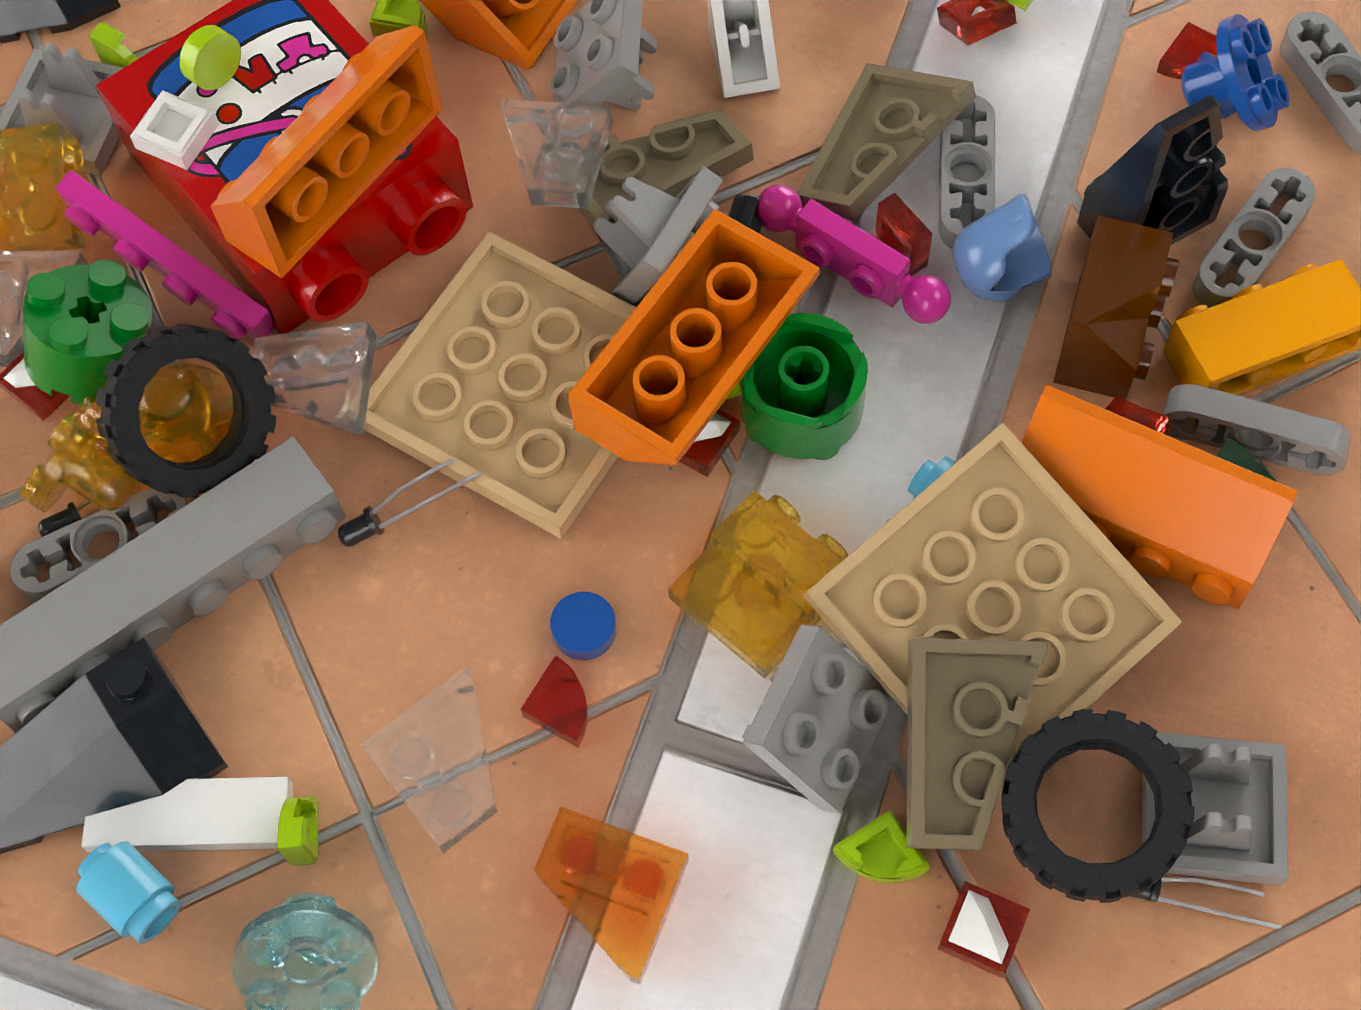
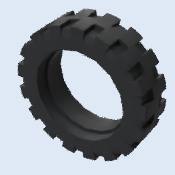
M177 324V326L173 327L159 326L148 330V335L142 339L134 337L121 348L125 353L119 360L112 359L107 365L103 374L108 376L104 389L98 387L96 395V405L101 407V418L96 419L99 435L106 438L108 447L105 449L115 463L122 466L128 476L161 493L175 494L183 498H198V494L206 493L251 464L255 459H259L266 454L269 446L264 444L268 432L274 433L276 426V416L271 415V403H276V395L273 386L268 385L265 381L264 376L268 374L265 366L260 359L253 358L250 355V349L241 341L230 338L220 331L190 324ZM199 358L211 362L224 374L232 390L233 416L227 434L213 451L195 461L177 463L161 458L148 447L140 431L139 405L145 386L160 368L177 359Z
M1081 709L1073 711L1072 716L1062 719L1057 716L1042 724L1039 731L1033 735L1030 734L1021 743L1017 754L1008 766L1001 802L1002 822L1005 835L1009 838L1014 849V855L1024 868L1027 867L1036 876L1035 879L1040 884L1050 890L1054 888L1059 892L1065 893V897L1084 902L1088 899L1100 900V903H1111L1119 901L1123 897L1143 893L1172 868L1185 849L1190 828L1193 826L1195 806H1192L1191 800L1193 792L1192 782L1188 772L1184 773L1179 764L1181 757L1170 743L1165 745L1156 737L1158 731L1147 723L1141 721L1138 725L1133 721L1127 720V714L1118 711L1107 710L1106 714L1093 713L1092 709ZM1079 750H1105L1126 758L1144 774L1154 794L1156 818L1149 838L1134 854L1113 863H1086L1066 855L1047 837L1038 818L1037 792L1044 774L1060 758Z

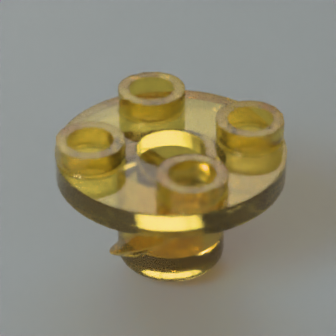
M175 364L160 368L145 386L139 405L140 431L148 447L161 458L177 463L195 461L213 451L227 434L233 416L232 390L226 378L211 368L197 364Z
M88 395L74 415L68 412L63 417L47 444L55 449V452L45 466L42 464L36 466L20 491V497L29 501L31 506L43 513H46L55 505L67 488L95 503L98 509L101 507L106 511L112 512L122 507L139 486L140 482L126 474L122 466L115 463L105 449L108 447L107 441L99 435L96 419L101 418V407L96 405V398Z

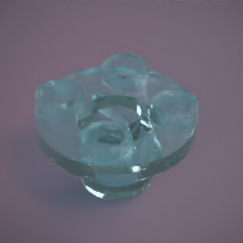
M300 892L286 898L278 907L257 916L243 929L234 948L233 978L238 990L245 998L246 1010H359L361 1000L369 992L376 978L377 946L367 926L353 914L339 908L333 897L317 892Z

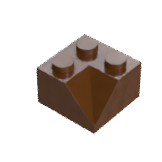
M1098 215L1079 278L1053 383L1126 400L1133 379L1145 381L1155 346L1154 344L1144 342L1147 327L1157 329L1166 297L1170 296L1179 260L1168 258L1173 232Z

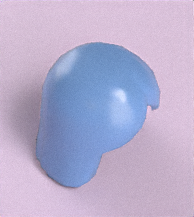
M1025 194L1017 195L1006 204L964 227L954 240L952 253L956 270L964 286L981 299L993 302L1006 301L1015 297L1020 290L1044 281L1052 275V265L1046 244Z

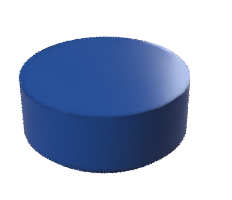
M576 592L564 597L555 606L550 618L551 632L557 648L564 655L572 659L591 660L597 658L611 647L616 637L617 629L613 609L603 597L595 593Z

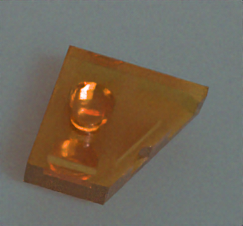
M560 806L535 865L534 871L536 876L631 982L641 985L688 864V853Z

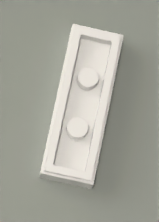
M289 777L187 779L164 795L85 817L81 847L88 853H91L104 843L114 846L120 842L127 841L138 852L277 849L280 812L284 801L287 798L293 797V782Z

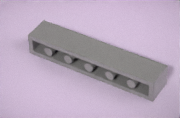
M294 436L0 625V719L17 733L91 669L143 637L153 650L161 647L170 639L173 631L196 616H204L217 610L224 604L230 593L252 579L258 580L270 575L280 566L285 557L303 545L314 544L326 538L334 530L336 524L346 518L334 490Z

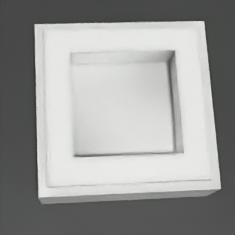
M162 90L134 129L130 138L137 150L188 170L218 127L219 122L214 111Z

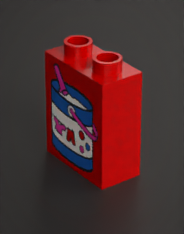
M232 0L96 85V88L130 156L250 298L269 310L275 329L283 337L308 319L315 322H328L347 313L364 295L368 287L369 278L408 251L414 255H427L445 246L459 232L465 221L467 211L474 206L458 138L436 116L283 278H280L228 243L210 207L218 198L222 188L231 180L237 179L260 156L266 143L272 138L279 136L302 113L306 103L313 96L321 94L343 71L347 61L355 54L361 53L369 45L329 0ZM206 25L220 27L234 36L241 47V60L237 71L224 86L216 90L200 88L188 80L180 69V54L184 43L193 32ZM162 90L214 111L219 122L218 127L188 170L137 150L130 138V135Z

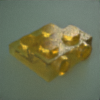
M58 122L0 130V259L86 248L84 232L64 216L63 213L68 207L55 189L70 170L75 173L83 171L82 149L77 137L71 136V133Z
M754 490L711 533V545L668 588V595L670 600L765 679L784 659L800 625L815 626L822 619L803 595L848 556V553L831 536L821 534L815 540L799 527L798 524L801 522V518L798 512L784 498L773 495L767 501Z

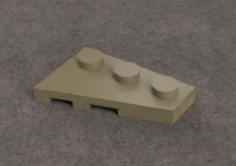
M866 63L797 192L801 198L802 206L804 207L812 199L840 217L854 221L976 98L973 81Z
M722 109L655 125L650 131L649 136L618 143L617 137L614 135L595 140L596 149L567 156L564 148L544 153L548 170L592 225L598 218H604L610 223H615L614 219L604 210L605 205L615 196H621L627 201L632 202V198L622 190V184L628 177H633L676 198L703 166L717 176L722 177L754 160L752 143Z
M911 638L908 640L906 848L981 850L1007 772L1005 767L1018 728L1023 724L1030 703L1028 698L1038 667L1043 664L1049 642Z

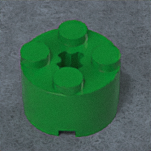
M107 259L98 260L92 265H71L58 268L49 273H39L30 278L27 283V293L23 300L22 313L24 363L30 379L40 390L51 396L53 389L70 395L71 403L96 405L98 387L104 389L108 376L103 373L112 359L119 360L125 353L121 348L134 337L142 339L148 335L147 331L152 329V305L147 293L134 279L127 276L123 265Z
M795 313L787 317L740 380L741 415L746 433L752 441L784 457L826 460L835 456L840 448L855 434L863 415L868 364L864 352L861 353L859 347L853 341V334L843 324L832 318L814 313Z

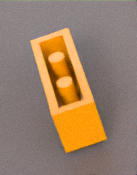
M1342 258L1317 267L1316 264H1307L1296 269L1285 280L1264 288L1261 284L1251 285L1236 293L1229 301L1210 308L1206 305H1198L1186 310L1175 320L1163 352L1182 385H1200L1239 396L1361 349V288Z

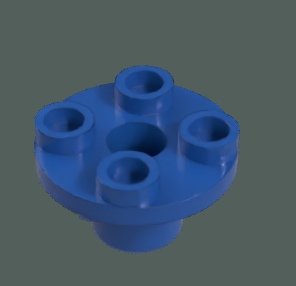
M1240 14L1225 18L1220 21L1217 28V55L1203 51L1198 62L1186 66L1183 71L1182 91L1186 103L1190 106L1212 95L1220 104L1221 119H1225L1237 112L1244 124L1252 131L1258 132L1273 127L1277 121L1278 111L1289 106V93L1281 75L1273 74L1267 55L1272 48L1268 28L1261 18L1250 22Z

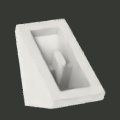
M707 0L708 35L723 97L729 98L780 89L769 0Z

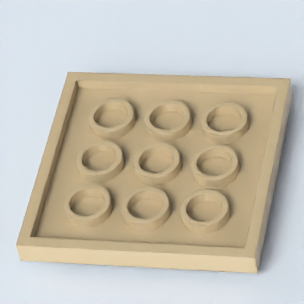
M488 231L352 411L351 416L356 426L432 468L453 458L455 463L438 471L457 482L482 471L483 475L464 484V486L562 539L618 458L617 455L574 430L568 393L636 307Z
M1003 422L803 595L907 715L908 640L911 638L1049 642L1043 664L1038 667L1028 698L1030 703L1023 724L1018 728L1005 767L1006 769H1008L1010 762L1017 754L1021 743L1030 734L1033 735L1039 731L1042 724L1054 717L1059 716L1062 719L1072 716L1073 711L1087 709L1182 623L1181 619Z

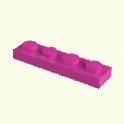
M72 170L56 186V191L68 207L63 214L70 222L91 237H94L98 231H101L115 241L116 244L112 248L113 251L135 269L142 272L148 265L165 277L161 283L162 286L184 304L192 306L197 300L212 310L214 314L210 318L211 321L230 337L241 341L247 335L256 343L262 345L274 330L275 325L269 310Z

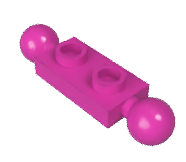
M772 185L763 190L759 195L756 214L764 228L772 232H785L788 230L795 232V248L800 250L805 259L820 268L827 267L847 279L851 286L861 295L871 299L877 298L892 308L902 298L906 314L912 320L922 324L937 322L948 312L951 305V294L945 282L932 275H922L916 278L909 275L911 259L812 199L803 207L800 196L789 186Z

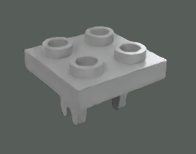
M590 0L575 14L568 15L561 21L554 37L557 55L555 72L550 83V90L553 93L552 120L570 128L604 101L632 110L640 109L641 98L646 100L654 98V85L638 74L639 64L643 62L644 51L651 54L657 51V39L641 28L643 0Z
M46 43L43 50L34 48L0 115V153L102 175L120 134L96 85L124 67L83 59L80 53L72 47H68L64 55L52 43Z
M703 166L676 198L633 177H628L623 182L622 190L632 198V202L627 201L621 196H615L604 207L605 212L614 219L615 223H610L604 218H598L592 226L593 230L629 265L612 291V295L633 306L642 297L644 298L711 212L714 209L718 210L719 205L711 199L723 182L722 178Z
M801 624L780 667L775 669L770 679L772 683L752 724L747 726L742 736L744 739L742 743L820 810L841 814L894 699L821 626Z
M1157 732L1156 737L1165 745L1170 743L1181 757L1179 764L1184 773L1188 772L1193 787L1191 800L1192 806H1195L1193 826L1190 828L1185 849L1166 874L1282 886L1288 880L1286 745ZM1143 773L1141 846L1149 838L1156 818L1154 794Z

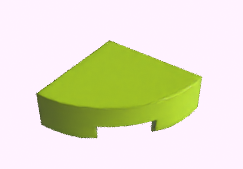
M377 0L369 21L373 35L379 36L416 25L425 31L427 39L425 14L417 0Z
M99 22L89 34V38L101 63L126 67L139 59L121 44L126 35L112 26Z
M313 796L287 798L282 805L278 824L277 849L291 866L315 864V860H318L319 801H316V798Z
M891 810L834 845L833 853L851 871L878 882L897 883L909 881L924 875L930 868V865L918 848H906V831Z

